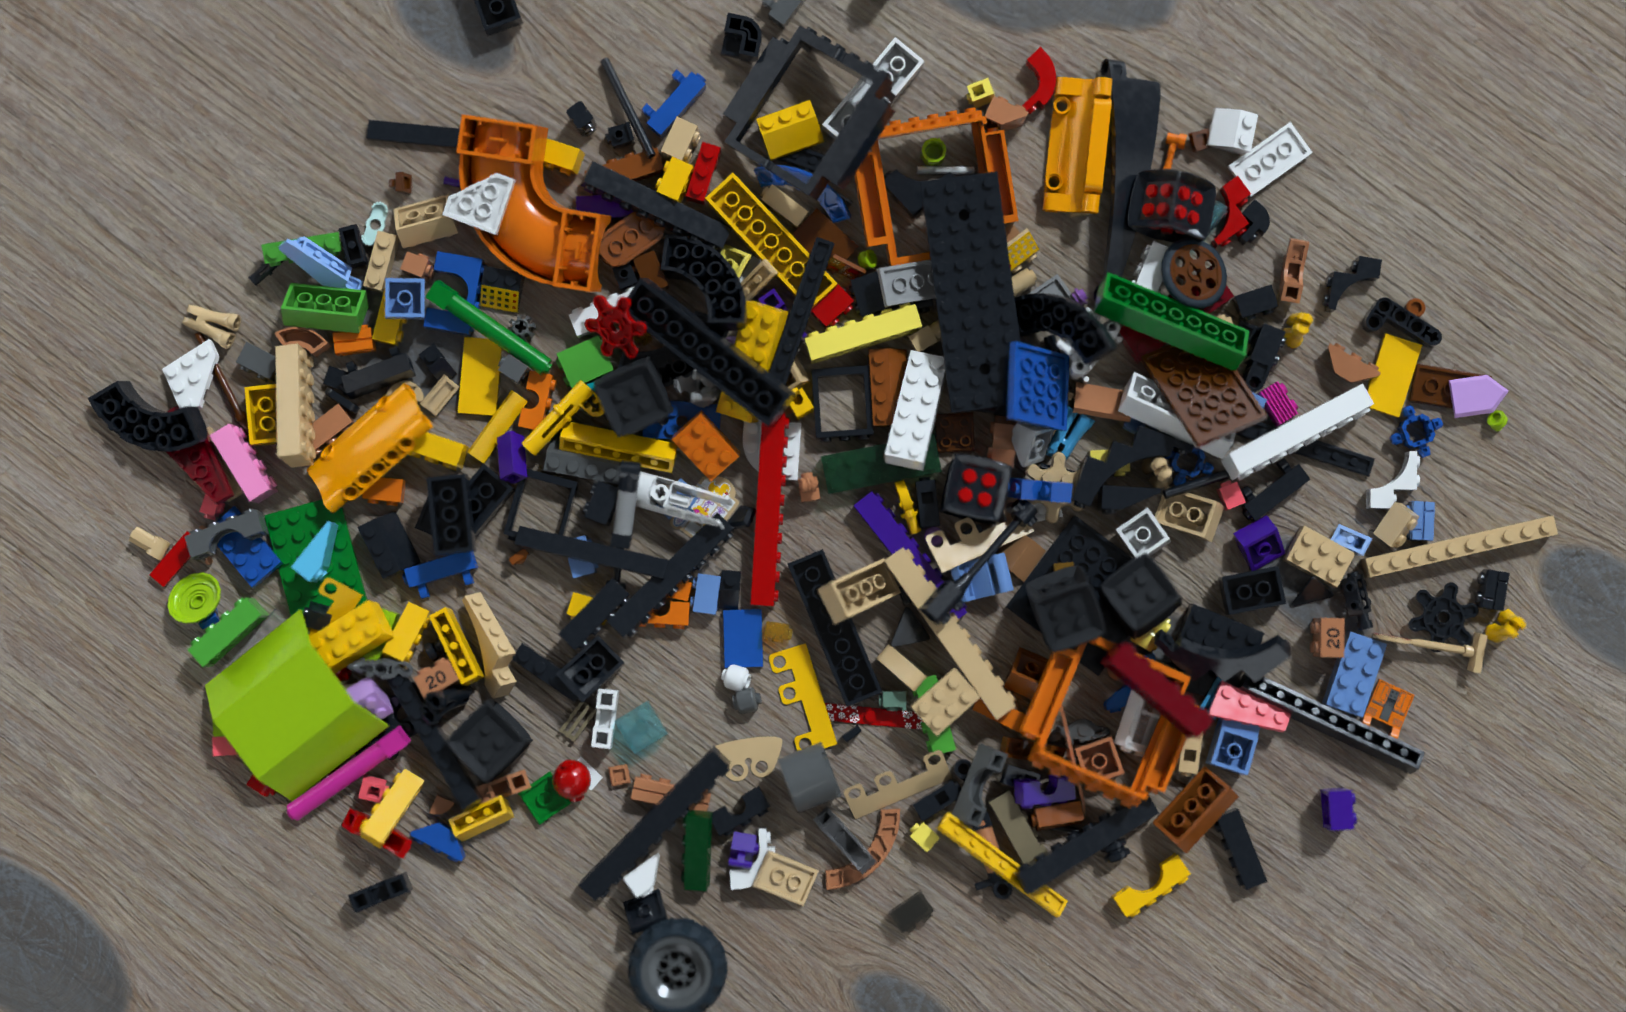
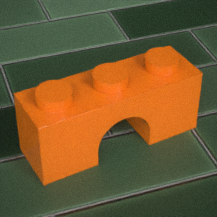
M530 370L526 389L538 394L539 403L532 409H521L518 423L519 428L534 430L546 417L547 410H551L553 399H550L551 391H555L556 380H554L553 375L545 373L540 375Z
M670 601V609L666 615L658 616L653 612L651 614L652 618L647 623H654V627L665 628L666 624H671L673 629H685V625L689 626L690 602Z

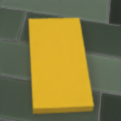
M1387 333L1384 334L1375 362L1381 374L1377 378L1370 379L1367 387V392L1374 402L1369 409L1396 418L1400 417L1422 348L1421 344Z
M464 337L458 413L493 416L497 411L500 371H498L500 367L498 364L502 359V348L489 339Z

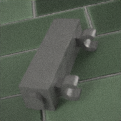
M762 0V4L771 10L768 13V19L784 30L805 0H778L777 3L774 0Z

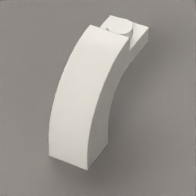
M766 827L758 828L759 855L756 861L752 863L751 869L730 868L731 890L752 886L767 851L775 852V846L767 845V843H771L770 831L767 832Z

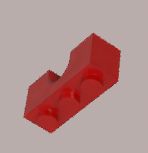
M702 142L686 193L688 201L701 205L706 204L705 197L708 196L712 176L717 168L722 152L721 147Z

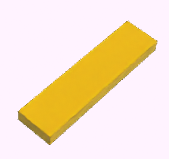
M511 390L467 452L484 464L497 446V438L508 431L528 401Z

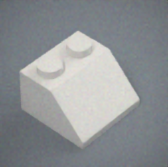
M1214 108L1207 146L1239 155L1251 152L1258 114L1237 109Z
M659 853L649 858L623 878L636 897L641 895L644 898L654 889L653 886L656 883L660 860Z

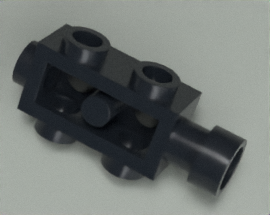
M1356 571L1347 573V577L1341 580V590L1344 593L1345 608L1349 613V617L1357 615L1358 630L1373 628L1372 619L1370 620L1368 612L1372 611L1371 600L1368 598L1367 582L1363 574H1359Z

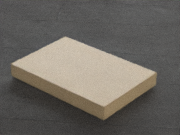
M768 850L752 886L804 906L819 871Z

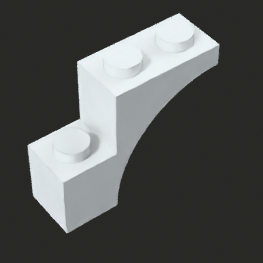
M1417 451L1405 452L1402 468L1390 483L1380 488L1366 490V509H1390L1394 502L1397 501L1394 490H1417L1420 484V477L1417 475L1420 457L1417 456Z

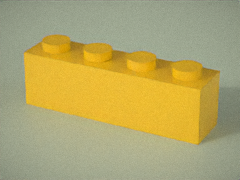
M444 607L429 615L461 684L469 686L484 678L453 610Z
M404 769L402 773L398 772L392 781L394 785L391 789L387 788L385 790L380 805L376 803L371 811L373 815L369 820L365 819L360 826V837L379 849L423 788L424 780L407 769Z

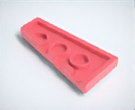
M1223 681L1219 683L1208 710L1211 714L1209 717L1237 721L1245 725L1251 724L1259 728L1282 733L1286 730L1292 715Z

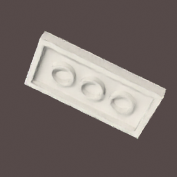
M1289 122L1251 149V152L1244 154L1230 164L1228 169L1234 177H1240L1251 193L1250 198L1313 152L1291 122Z

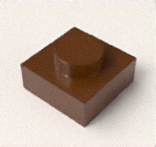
M1208 128L1188 134L1193 152L1211 148V146H1207Z

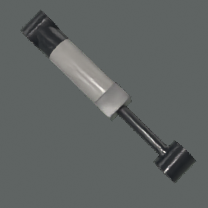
M621 461L611 547L630 549L632 544V530L641 463ZM614 568L613 578L626 590V582L620 581L622 570Z

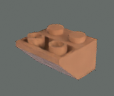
M993 96L985 114L987 124L984 125V128L998 127V130H1004V132L1024 124L1028 112L1021 105L1015 104L1014 106L1003 97Z

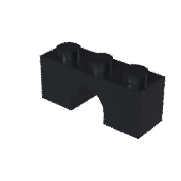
M760 786L742 795L746 804V809L743 813L733 814L726 805L712 812V823L719 836L724 834L726 837L735 831L734 827L740 824L743 827L752 822L751 818L758 815V817H761L769 812L767 808L770 807V804Z
M403 872L349 894L348 897L354 913H357L386 900L408 893L413 890L407 872Z

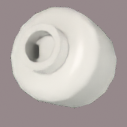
M732 664L723 670L721 679L724 680V686L727 689L741 691L749 687L751 674H749L747 668Z

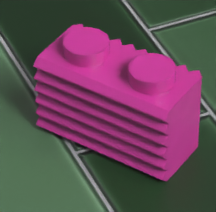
M1278 381L1257 393V395L1267 399L1264 409L1275 427L1298 414L1296 411L1298 409L1297 404L1293 399L1289 400L1286 395L1288 393L1287 388Z

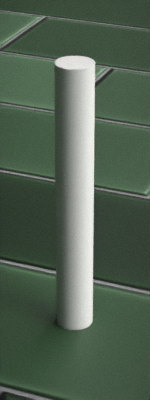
M917 166V174H948L949 172L952 174H974L975 167Z

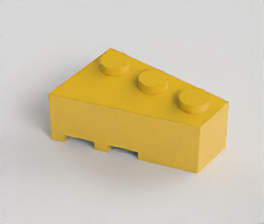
M408 602L393 630L395 636L387 641L382 650V657L393 659L397 662L405 661L409 663L416 645L418 646L422 640L424 628L427 629L430 625V611ZM399 664L402 668L406 669V665Z

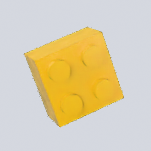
M672 157L670 161L667 160L663 171H665L664 176L659 178L656 183V192L682 203L693 174V165L675 157Z

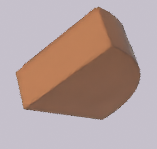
M437 795L429 813L443 814L449 811L455 802Z

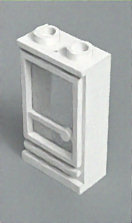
M1132 689L1114 743L1121 746L1120 750L1129 753L1135 750V755L1143 757L1160 713Z

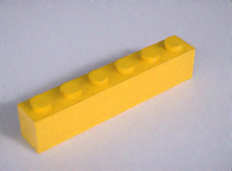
M567 422L563 426L559 443V450L618 462L622 460L641 463V467L668 473L673 471L678 446L672 442L633 434L618 437L614 430L575 422Z

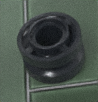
M1119 838L1101 849L1102 853H1106L1104 857L1106 863L1119 861L1131 853L1129 848L1124 847L1127 843L1125 838Z

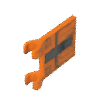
M1378 679L1360 722L1370 726L1372 718L1391 726L1392 728L1388 735L1398 739L1400 729L1415 695Z

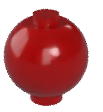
M565 760L557 766L553 773V787L560 796L569 799L571 802L581 801L591 784L590 772L579 761Z

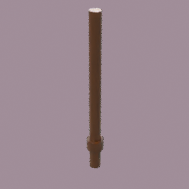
M197 332L194 334L199 345L206 341L202 333ZM217 363L214 365L213 372L235 413L234 417L237 423H240L246 435H249L247 415L239 406Z

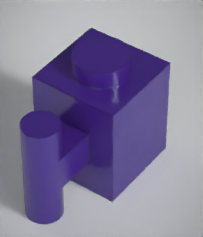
M734 832L730 852L731 858H729L728 866L751 869L754 854L758 855L759 843H756L757 835Z

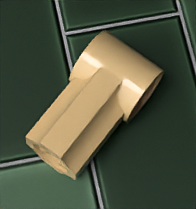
M136 527L129 538L130 542L146 550L147 554L158 560H162L171 544L140 527Z

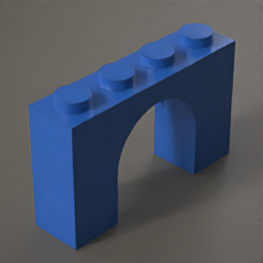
M437 251L434 271L464 279L468 287L467 301L480 309L478 297L479 294L481 295V280L484 267L487 266L485 261L480 258ZM428 307L426 309L423 325L426 329L472 336V332H475V329L449 311Z

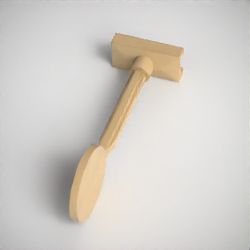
M1474 632L1471 646H1458L1422 639H1406L1392 635L1372 633V637L1382 640L1462 654L1465 657H1469L1467 670L1481 673L1488 635Z

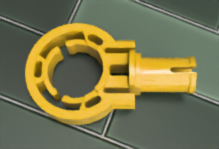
M905 481L895 482V488L900 501L899 505L904 512L900 517L906 520L910 534L919 533L921 528L916 517L919 510L913 508L914 503L910 498Z

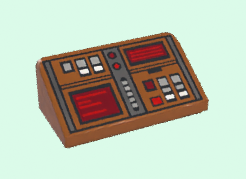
M834 253L831 254L827 268L851 280L861 277L866 273V269Z

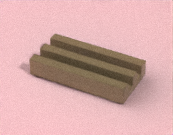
M580 701L559 732L575 742L597 713V710L585 701L583 703ZM584 706L585 709L567 732L565 729L581 707ZM588 710H590L591 714L585 720V722L577 731V733L574 736H572L571 733L577 727V725L588 712Z

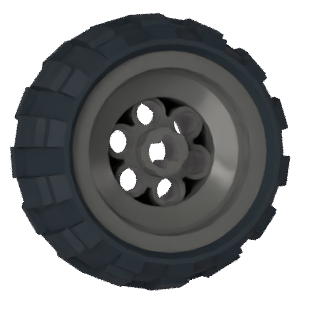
M669 918L650 926L635 942L628 960V980L636 999L651 1012H704L716 1002L725 986L728 962L721 941L717 939L713 931L692 919ZM677 952L679 957L672 959L671 953ZM691 957L692 963L686 964L684 958ZM660 962H667L668 967L662 968ZM677 965L680 966L682 972L674 974L672 968H676ZM693 971L695 976L689 978L687 972ZM668 975L670 982H667L663 976ZM682 980L684 985H676V981Z

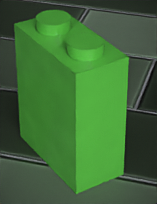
M599 335L557 353L558 359H556V363L559 369H563L566 374L563 379L567 387L571 386L573 388L580 380L585 384L592 383L614 371L610 358L601 353L602 340Z

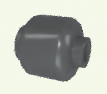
M752 687L736 691L735 695L732 696L734 709L738 710L740 714L756 712L758 705L762 704L760 693H756V690Z

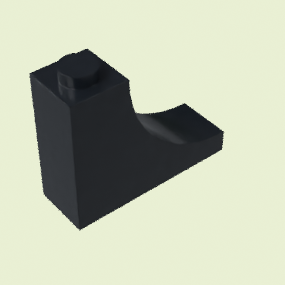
M897 169L893 172L888 171L884 175L886 191L911 218L915 217L923 209L921 181L910 179L901 174ZM949 172L948 174L939 179L951 178L955 176L951 172Z

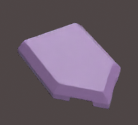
M1488 375L1448 380L1454 418L1493 413L1509 392Z

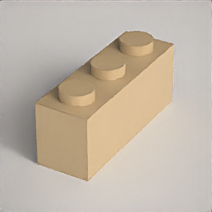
M377 231L363 283L366 289L384 292L385 278H390L400 242L397 235Z

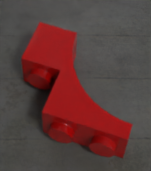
M1236 176L1219 189L1226 204V220L1219 235L1211 241L1214 248L1219 245L1223 248L1231 242L1229 238L1236 234L1238 237L1247 231L1245 227L1249 222L1239 208L1249 201L1247 198L1251 193L1239 176Z
M350 808L341 826L350 833L361 836L360 826L365 819L369 820L371 816ZM394 828L382 847L404 859L410 850L412 840Z

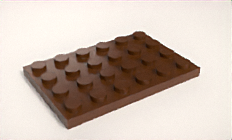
M1172 345L1141 356L1142 364L1197 448L1266 420L1267 414L1237 370L1233 371Z

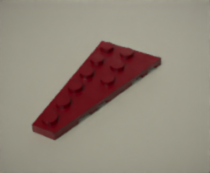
M177 405L176 407L170 409L167 412L179 410L180 408ZM209 435L205 441L182 450L165 451L215 504L220 505L235 496Z

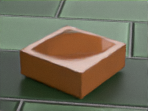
M522 548L511 556L509 561L514 566L516 564H523L530 553L527 549Z

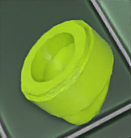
M870 249L862 251L858 255V263L860 267L866 270L872 269L877 265V256Z
M1501 410L1490 413L1487 418L1488 425L1496 432L1502 430L1508 421V417Z

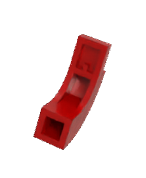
M1041 47L1025 63L1035 74L1038 81L1036 93L1022 105L1029 115L1038 108L1037 104L1042 110L1050 101L1056 85L1054 64Z

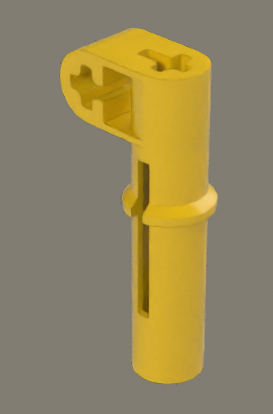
M580 380L558 404L553 405L554 409L521 444L536 456L567 422L572 421V416L581 407L593 417L603 415L604 410L597 394ZM592 395H594V396L591 398V400L593 401V403H595V404L598 405V408L596 409V408L592 407L589 402H587L585 405H583V404H584Z

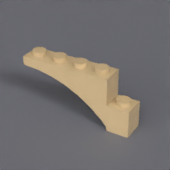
M481 592L466 595L462 602L469 613L478 637L484 665V685L492 699L509 695L517 682L508 667L516 652Z

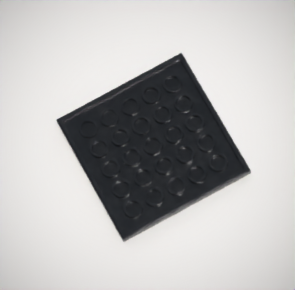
M1074 515L1006 605V608L1042 634L1031 608L1025 586L1030 581L1053 572L1054 563L1073 562L1074 566L1082 567L1086 573L1099 605L1106 630L1100 637L1115 644L1124 643L1129 634L1106 607L1101 596L1098 594V588L1111 575L1133 560V558ZM1087 642L1079 662L1099 676L1105 668L1100 662L1107 655L1108 651Z

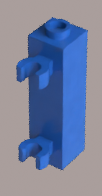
M676 69L672 74V78L680 84L657 111H654L647 103L642 108V112L650 118L646 122L647 126L661 139L672 128L676 117L681 118L706 90V80L699 73L695 75L691 72L685 77Z
M474 552L453 554L404 569L405 574H402L405 585H408L409 588L418 586L420 597L423 599L430 597L427 583L462 573L465 585L473 584L474 580L471 570L477 569L478 565Z

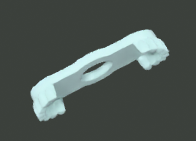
M376 202L371 206L372 212L366 221L365 233L361 235L362 242L365 245L373 246L377 231L383 232L385 229L388 208L383 202ZM379 220L381 227L378 230L371 229V221Z

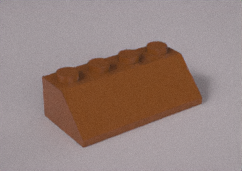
M893 348L869 349L873 428L892 427L907 367V350Z

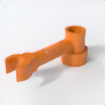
M1168 133L1165 144H1169L1163 169H1171L1176 148L1184 150L1186 134Z

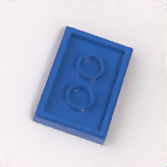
M762 609L723 610L725 668L732 664L741 667H763Z

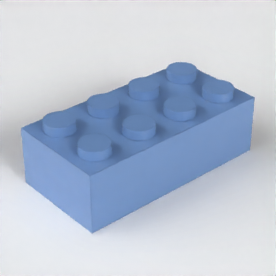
M1345 631L1344 657H1337L1322 704L1357 717H1363L1387 644L1351 631Z

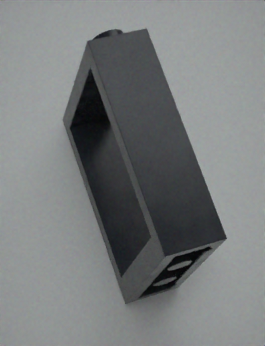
M869 365L811 369L816 439H820V442H832L831 438H839V441H850L851 437H858V440L870 439V436H873L874 433ZM864 375L867 429L821 432L818 378Z
M527 469V478L571 489L558 535L565 536L579 483ZM527 478L517 483L504 534L508 535L507 539L512 541L516 540L518 533L513 531Z

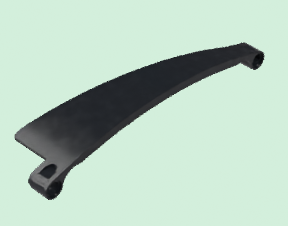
M1104 59L1101 64V74L1113 79L1111 91V201L1102 281L1108 272L1122 278L1136 231L1128 226L1129 205L1138 173L1144 170H1151L1161 96L1159 82L1127 78L1125 62L1112 59ZM1101 283L1094 290L1093 297L1095 302Z

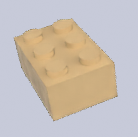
M1300 526L1282 560L1306 574L1316 577L1328 586L1335 588L1340 584L1356 553L1306 526Z
M953 667L910 707L937 736L975 703L980 696L956 668Z

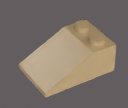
M1188 492L1165 499L1162 495L1155 518L1160 525L1212 542L1225 506L1217 501Z

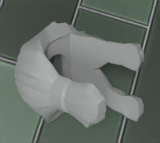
M695 369L693 375H690L689 378L678 376L674 379L676 392L687 391L691 397V403L699 407L705 408L721 395L722 390ZM701 382L705 386L702 390L700 389Z

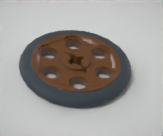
M1186 238L1176 241L1166 250L1162 259L1161 274L1166 289L1174 299L1188 307L1206 308L1212 306L1221 298L1227 283L1226 267L1221 256L1211 245L1204 241L1198 242L1194 238ZM1190 250L1196 252L1197 259L1191 258ZM1175 258L1182 260V267L1176 265ZM1206 261L1212 264V270H1208L1205 267ZM1176 276L1183 279L1182 286L1176 282ZM1206 280H1210L1213 283L1212 289L1207 287ZM1192 287H1195L1198 290V296H1194L1192 294Z

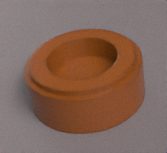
M1414 298L1406 303L1405 309L1420 317L1425 312V304L1422 300Z

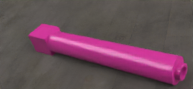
M400 725L365 751L289 803L286 810L287 815L292 820L299 821L385 759L407 746L411 739Z

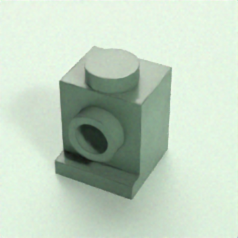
M882 691V695H879V707H887V711H898V707H902V711H906V691Z

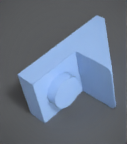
M1339 524L1330 540L1356 553L1355 555L1364 556L1372 538Z

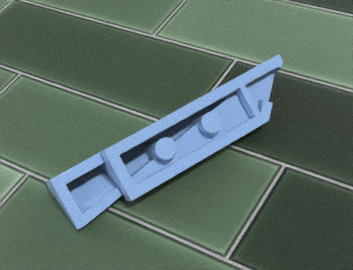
M299 237L297 240L291 241L287 239L279 246V250L322 286L362 289L363 281L350 275L352 267L308 238Z

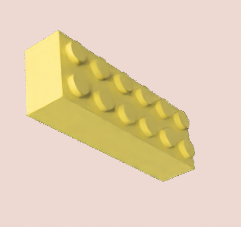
M906 303L900 305V308L892 311V308L886 309L875 317L874 314L862 317L863 320L859 322L851 320L845 322L844 326L837 328V325L826 328V332L820 334L818 331L807 334L808 337L805 338V345L811 364L922 329V323L916 304Z

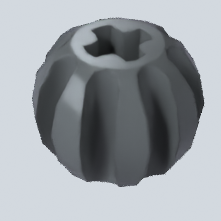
M522 314L516 315L517 320L511 319L509 324L513 326L507 329L528 342L527 336L533 338L535 335L531 330L536 329V324H529L532 318L526 315L525 319H522ZM523 324L526 327V330H522V332H520L518 330V327H522Z

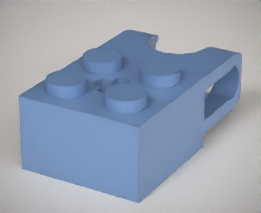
M1218 718L1205 764L1239 775H1248L1260 728L1251 724L1245 725L1241 724V722ZM1230 748L1234 750V754H1230Z

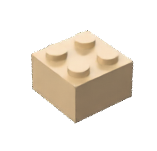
M676 117L661 149L663 159L670 161L672 157H675L689 164L693 156L692 149L694 146H698L701 139L698 126Z

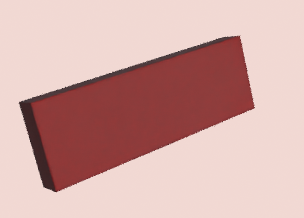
M189 531L185 532L149 574L163 587L169 584L191 558L184 537L190 534Z

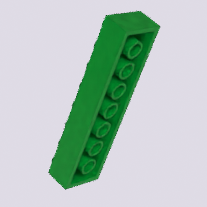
M1109 272L1098 288L1093 313L1101 317L1108 318L1118 324L1125 325L1233 371L1237 370L1246 356L1249 330L1196 308L1185 306L1172 298Z

